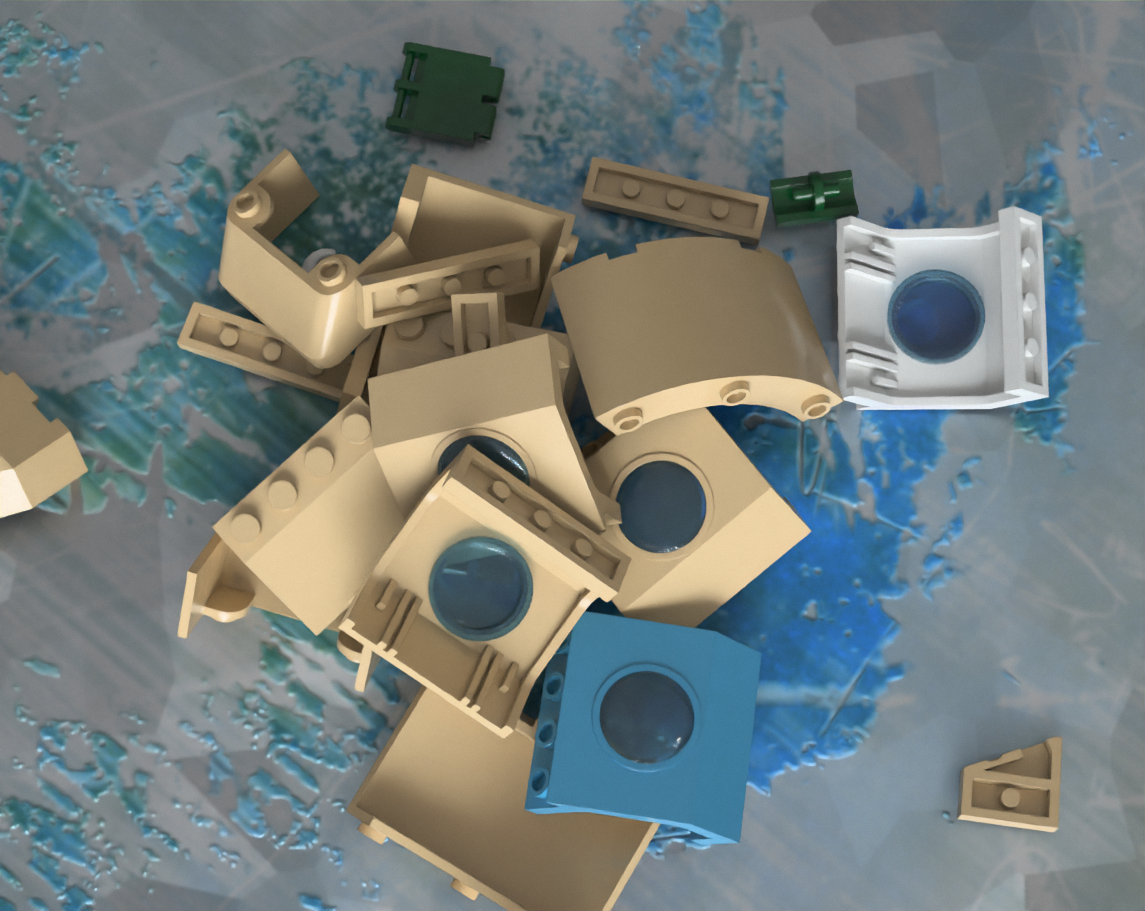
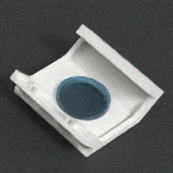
M1011 206L998 210L999 222L974 228L889 229L853 216L836 220L838 383L843 399L856 403V410L993 409L1049 397L1041 216Z

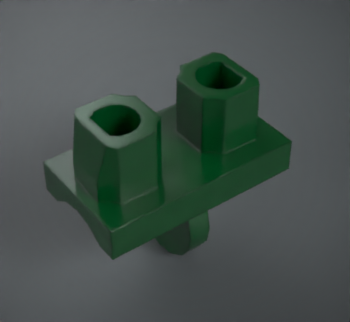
M851 170L821 174L819 171L809 172L806 176L776 179L769 182L776 228L838 220L848 216L857 217L859 214L854 195Z

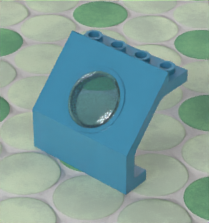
M585 611L547 663L524 809L536 814L590 812L677 826L690 830L689 840L701 845L740 843L762 653L716 631Z

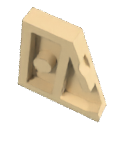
M1055 736L1043 743L1002 754L999 758L990 761L984 760L964 767L960 771L957 819L1054 833L1058 829L1062 737Z

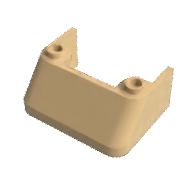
M285 148L231 200L227 211L218 278L222 286L235 300L309 363L317 368L327 369L341 363L378 327L364 329L357 321L355 278L415 265L417 262L401 237L394 231L360 264L347 255L335 254L321 260L309 273L271 242L320 196L291 152Z
M215 532L187 572L177 636L187 639L203 614L219 622H232L244 617L252 606L300 620ZM347 608L326 629L339 632L337 639L338 650L350 661L360 663L354 690L364 692L381 656L338 628L348 610Z

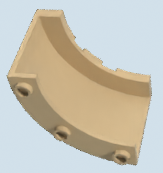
M415 164L411 165L391 233L394 231L401 237L417 264L532 239L540 246V289L504 297L505 319L507 323L544 329L541 328L553 291L550 277L559 273L562 262L571 264L579 241V236L571 234L576 217L574 214ZM387 324L375 328L357 346L342 391L337 414L358 395L370 406L368 378L377 376L381 345Z
M717 237L668 238L635 244L636 253L609 260L607 253L575 264L550 277L594 418L617 436L637 430L643 424L655 419L708 406L760 405L785 411L804 422L808 419L824 416L830 411L831 407L844 401L792 266L765 248L758 247L755 251L741 248L738 240Z
M423 684L346 809V812L362 821L357 828L359 832L381 845L387 837L453 876L454 879L450 886L474 901L479 893L508 911H611L660 826V823L590 812L536 814L525 810L538 719L534 720L522 712L515 730L503 739Z

